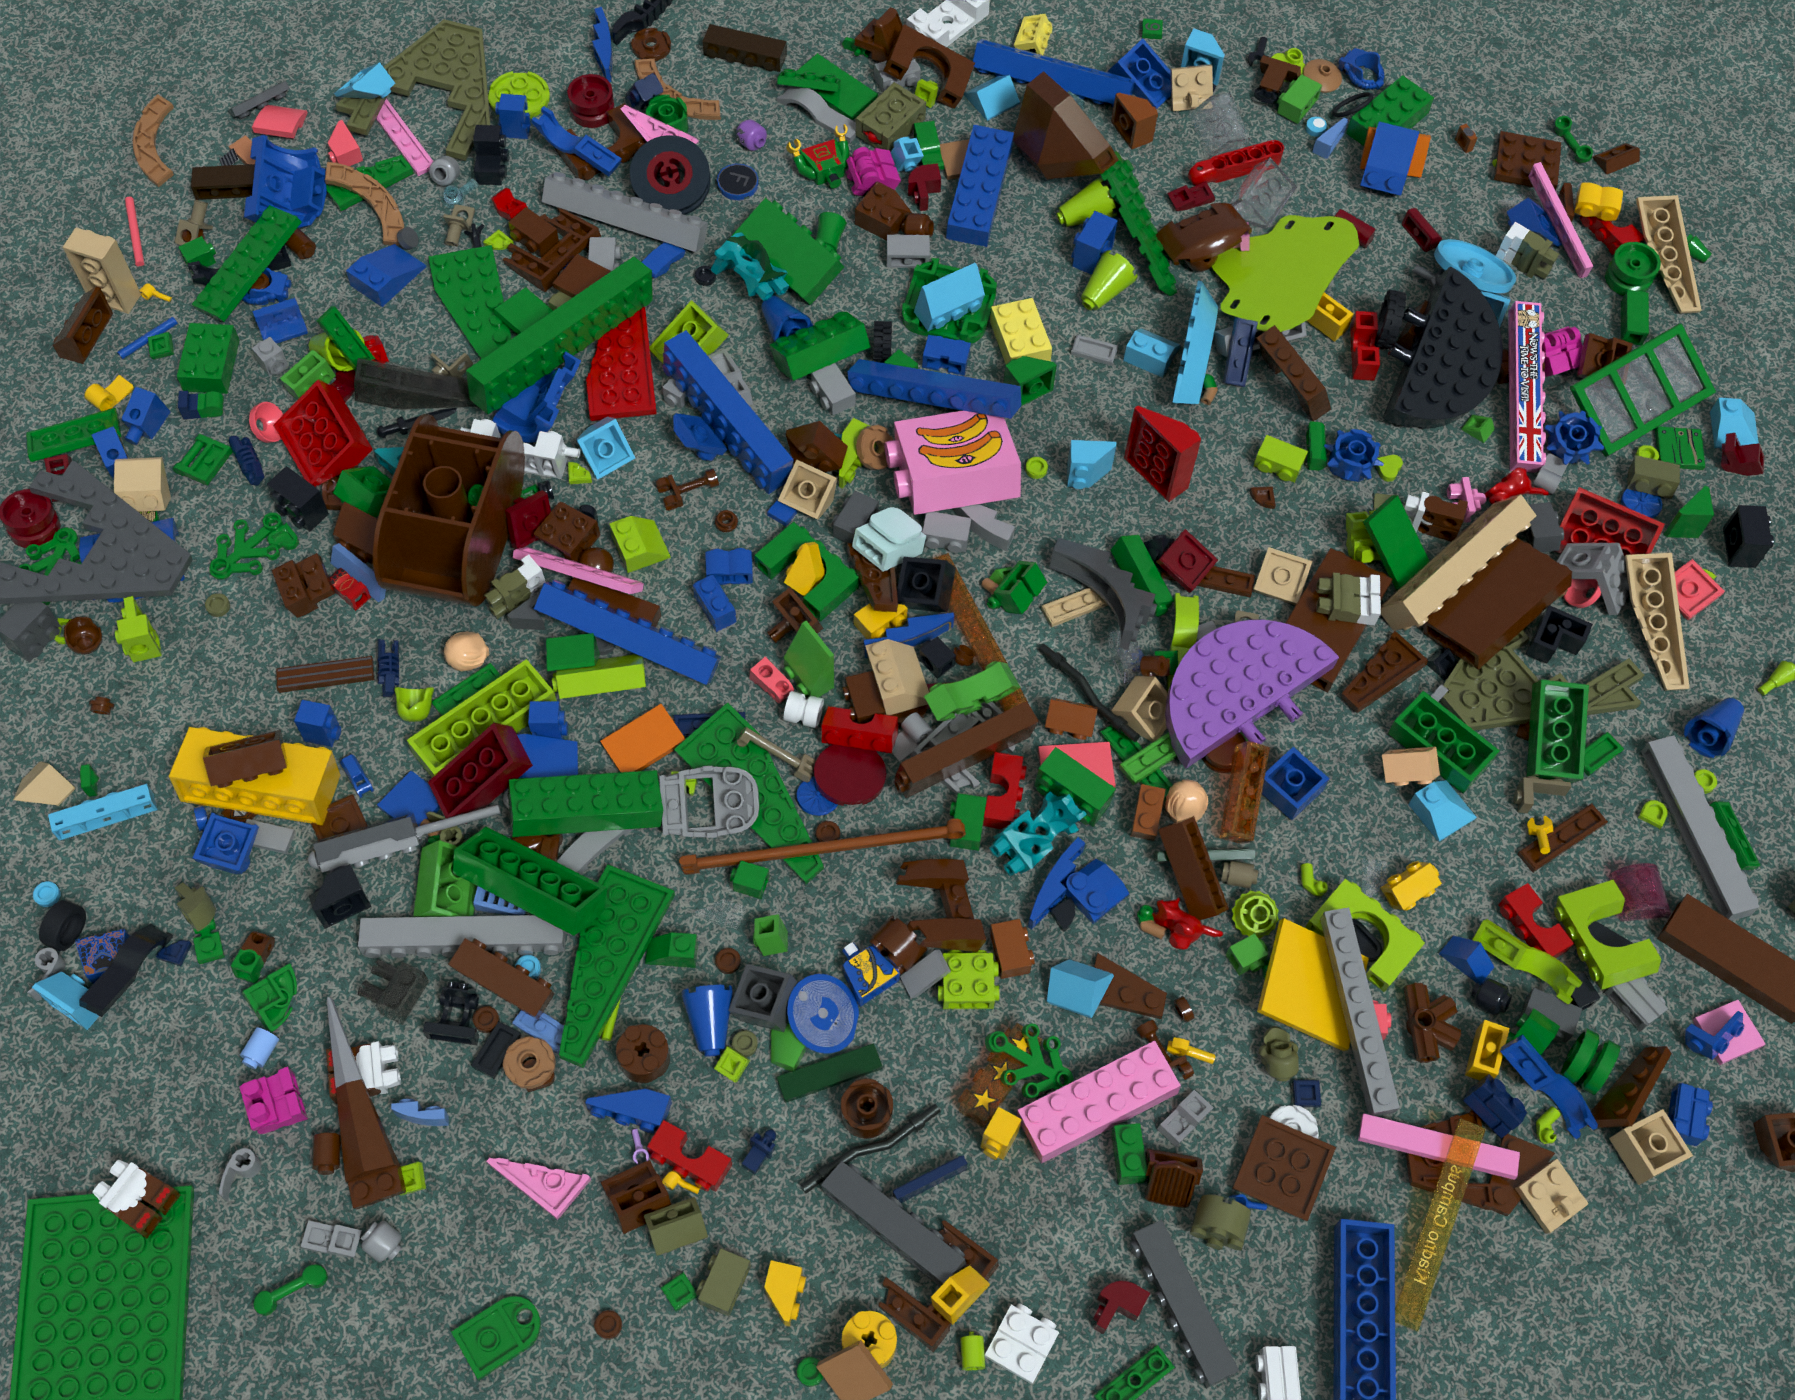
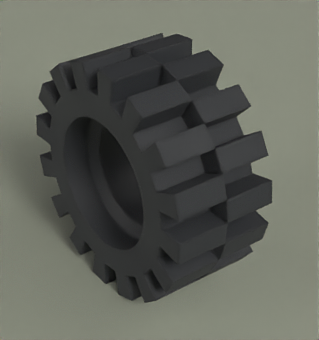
M874 321V361H886L891 357L892 321Z

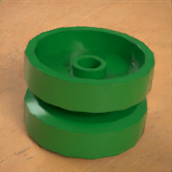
M1627 242L1620 245L1606 269V283L1611 290L1622 296L1625 295L1627 290L1647 292L1660 270L1661 261L1659 255L1653 248L1640 242Z
M1585 1028L1568 1052L1560 1075L1566 1077L1572 1084L1581 1078V1089L1595 1095L1611 1073L1619 1056L1621 1046L1610 1040H1605L1599 1045V1034Z

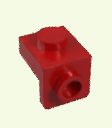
M509 188L503 189L491 199L498 214L508 220L514 218L527 207L525 202L513 197Z
M378 335L364 337L365 346L381 366L388 364V357Z

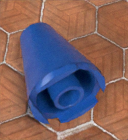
M772 296L762 303L761 309L773 342H776L780 337L793 335L799 329L813 326L806 314L777 296Z
M1726 698L1691 718L1684 729L1685 738L1688 736L1690 740V747L1708 758H1714L1717 755L1724 756L1732 746L1743 717V705L1734 698Z
M724 985L695 987L696 992L689 993V988L682 990V999L699 1052H704L705 1057L720 1055V1051L725 1049L730 1016L728 1010L733 994L732 986L729 985L726 989Z

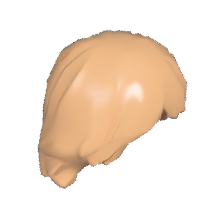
M468 631L459 632L451 636L447 640L443 651L448 665L459 671H471L483 665L484 660L489 656V648L483 638L478 633Z
M1189 779L1174 783L1166 796L1165 808L1174 822L1192 816L1195 817L1197 822L1205 814L1208 806V796L1204 788L1198 782Z

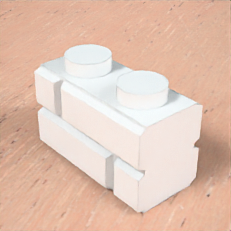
M1263 1347L1259 1351L1260 1355H1256V1370L1262 1374V1383L1258 1384L1259 1399L1301 1400L1296 1347Z

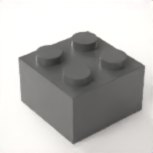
M42 602L15 603L0 618V638L9 650L30 663L33 658L38 657L42 653L43 648L51 640H54L59 635V627L61 625L48 606Z
M746 964L728 1011L739 1021L785 1032L789 1021L787 1014L789 996L798 981L788 973Z

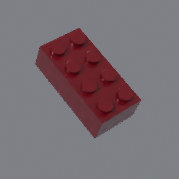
M493 723L430 779L428 783L445 818H450L485 808L508 788L509 779H518L533 765L514 728Z

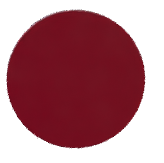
M833 744L818 756L814 766V779L818 791L827 800L844 806V804L856 805L861 803L864 805L873 801L882 792L886 781V766L876 751Z

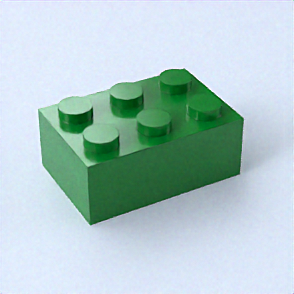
M189 323L177 373V379L183 391L201 393L214 391L228 394L240 341L234 325Z
M1057 747L1053 749L1039 767L1034 784L1037 791L1043 796L1048 792L1056 796L1070 794L1075 805L1087 814L1079 821L1092 827L1096 825L1110 806L1116 790L1115 787Z

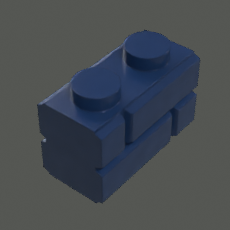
M652 73L633 84L625 97L629 107L639 111L648 106L651 99L663 93V87L657 76Z
M1490 1074L1472 1086L1463 1098V1101L1500 1138H1503L1511 1130L1519 1126L1527 1114L1524 1104L1518 1098H1513L1506 1091L1505 1085L1499 1079H1494Z

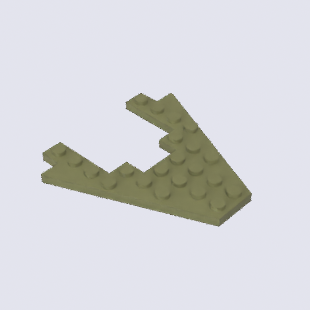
M443 19L383 67L395 82L390 88L391 92L410 96L416 82L452 91L447 100L448 106L465 111L446 148V156L466 161L474 146L475 126L491 125L483 32L481 28ZM379 96L374 99L344 97L337 102L336 109L339 112L351 114L347 123L349 131L368 135L387 96L384 98Z
M1566 590V591H1565L1560 597H1558L1557 599H1559V598L1563 597L1564 595H1566V593H1567L1568 590ZM1522 630L1479 670L1460 659L1443 685L1449 691L1440 701L1451 713L1474 731L1530 722L1532 684L1538 682L1539 679L1514 652V650L1525 645L1530 638ZM1630 658L1586 684L1589 685L1587 715L1636 709L1640 706L1642 702L1629 687L1641 681L1645 675ZM1561 673L1549 679L1551 681L1568 682Z

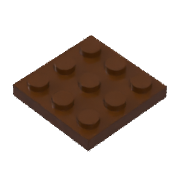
M1500 131L1494 180L1533 187L1528 176L1533 165L1541 162L1556 191L1561 142Z
M1261 1115L1232 1189L1307 1222L1336 1147Z

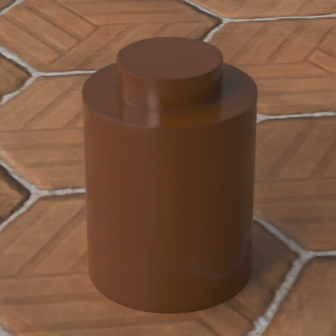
M299 228L295 230L285 243L300 259L310 258L315 253L316 244Z
M337 1133L316 1134L313 1136L312 1169L317 1170L320 1175L333 1174L334 1170L340 1168V1135Z

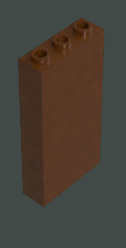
M1518 538L1507 545L1501 554L1490 560L1483 570L1473 575V579L1469 583L1461 586L1454 597L1446 599L1442 603L1444 606L1437 612L1431 613L1428 616L1429 620L1424 624V635L1444 648H1449L1453 654L1478 670L1571 587L1572 571L1567 566L1561 565L1551 559L1549 555L1538 551L1529 543L1523 542Z
M1332 548L1328 551L1286 621V624L1298 627L1314 635L1339 656L1332 670L1311 683V685L1327 693L1333 686L1367 624L1345 622L1337 619L1331 621L1328 620V614L1316 612L1318 598H1328V594L1316 592L1318 579L1331 578L1333 572L1340 573V575L1348 574L1353 577L1369 578L1370 575H1380V603L1393 580L1383 572H1378L1366 566L1363 562L1356 561L1346 556L1343 552Z

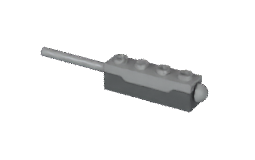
M499 804L421 826L417 825L415 815L411 813L317 840L313 844L315 850L308 856V863L315 869L321 868L322 873L326 871L332 873L335 868L354 864V867L363 866L369 863L368 859L378 857V860H384L392 857L393 852L402 850L403 853L417 850V845L422 842L421 837L423 835L501 814Z

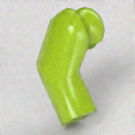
M1302 864L1300 866L1302 886L1312 895L1322 896L1327 892L1328 885L1326 882L1317 881L1314 878L1312 864Z
M1553 1106L1536 1121L1537 1137L1544 1144H1551L1557 1138V1135L1553 1134L1554 1130H1552L1551 1125L1561 1114Z

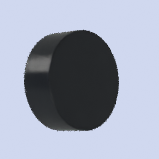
M701 266L695 271V280L699 285L709 286L715 282L716 274L710 270V266Z

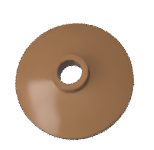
M1314 59L1309 61L1304 67L1303 75L1321 84L1322 93L1335 91L1342 83L1340 70L1330 61Z

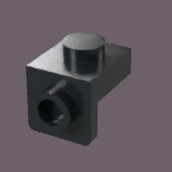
M1156 535L1152 537L1153 540L1144 542L1156 568H1161L1156 561L1175 540L1166 538V535Z

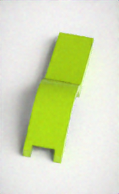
M1175 593V624L1170 650H1178L1179 666L1182 658L1197 640L1199 597L1196 595L1193 598L1180 596V593ZM1174 675L1167 676V693Z
M1488 919L1483 920L1473 938V941L1481 942L1485 950L1512 968L1529 972L1548 983L1556 992V997L1567 1004L1572 1002L1571 995L1575 988H1579L1583 983L1558 959L1544 951L1528 946Z

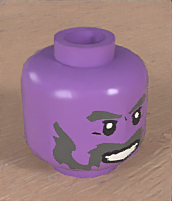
M751 119L739 124L736 137L741 145L751 151L758 150L764 146L767 132L763 126Z

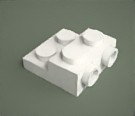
M1011 1304L985 1353V1357L1028 1383L1033 1384L1059 1332L1055 1330L1056 1324L1044 1317L1039 1321L1031 1316L1032 1311L1022 1304H1018L1015 1307Z

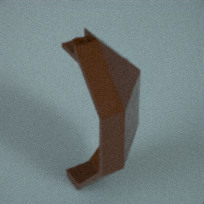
M1043 71L1027 84L1014 131L1013 143L1020 154L1046 179L1102 174L1119 161L1111 145L1072 96Z

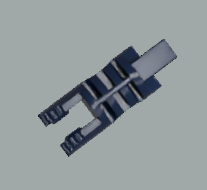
M234 435L229 437L230 447L242 473L251 485L258 486L264 479L262 464L248 437H243L242 440H239L240 438Z
M378 639V684H382L383 697L392 698L395 692V685H399V641L393 640L391 645L392 653H385L384 639Z

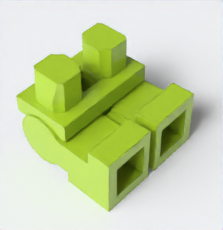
M1366 511L1346 513V547L1348 554L1352 559L1363 563L1381 560L1363 524V521L1374 511H1369V514Z

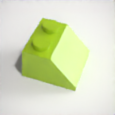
M629 516L609 523L612 539L627 573L671 558L654 520Z

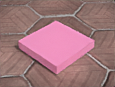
M1739 1000L1693 1019L1697 1027L1715 1036L1737 1011L1743 1013L1744 1030L1740 1036L1733 1037L1723 1054L1719 1053L1715 1057L1719 1065L1766 1045Z

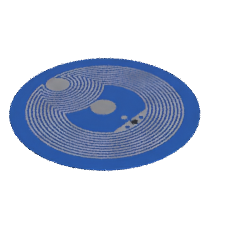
M814 974L805 977L793 988L788 1000L787 1014L790 1027L797 1039L807 1048L815 1052L827 1054L838 1052L852 1042L857 1026L859 1008L853 993L842 981L830 975Z

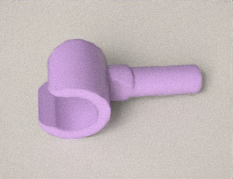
M633 1129L632 1136L636 1150L633 1154V1160L638 1165L637 1155L645 1153L646 1160L648 1161L649 1154L643 1149L638 1129Z

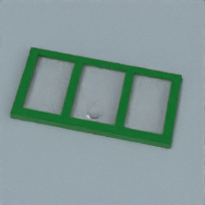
M1680 323L1570 386V390L1580 410L1585 411L1587 418H1593L1598 425L1602 426L1598 441L1604 446V449L1601 451L1605 457L1716 393L1683 325Z

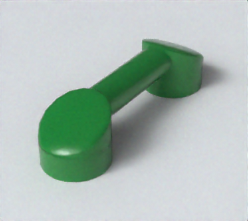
M1567 116L1558 117L1555 121V133L1563 137L1575 153V161L1578 163L1590 161L1593 150L1587 145L1580 146L1570 133L1572 120Z
M309 1265L304 1269L300 1277L272 1292H259L254 1299L255 1311L263 1316L270 1315L275 1311L277 1301L306 1285H310L312 1288L322 1287L328 1279L327 1271L320 1265Z

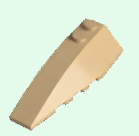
M1678 195L1638 197L1636 201L1644 239L1647 245L1653 248L1660 257L1661 266L1659 271L1679 313L1701 312L1702 309Z
M1672 553L1626 555L1625 561L1630 600L1664 690L1690 689Z

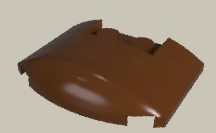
M1213 203L1210 204L1211 209L1202 211L1188 219H1183L1176 224L1170 221L1156 234V237L1161 242L1164 248L1163 251L1173 264L1179 265L1178 260L1190 259V262L1194 263L1214 257L1242 242L1241 236L1246 231L1250 235L1252 228L1232 204Z

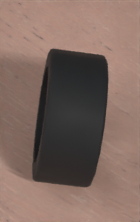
M67 900L55 903L41 923L39 930L40 941L57 951L67 950L75 943V940H77L85 926L86 911L83 907Z

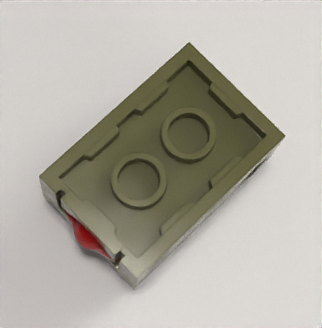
M894 82L856 117V136L875 148L890 150L891 152L894 148L893 143L896 140L907 137L914 130V123H920L925 120L926 101Z

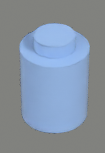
M256 1027L240 1054L243 1058L242 1063L252 1069H256L257 1066L263 1068L277 1045L279 1038L267 1030Z

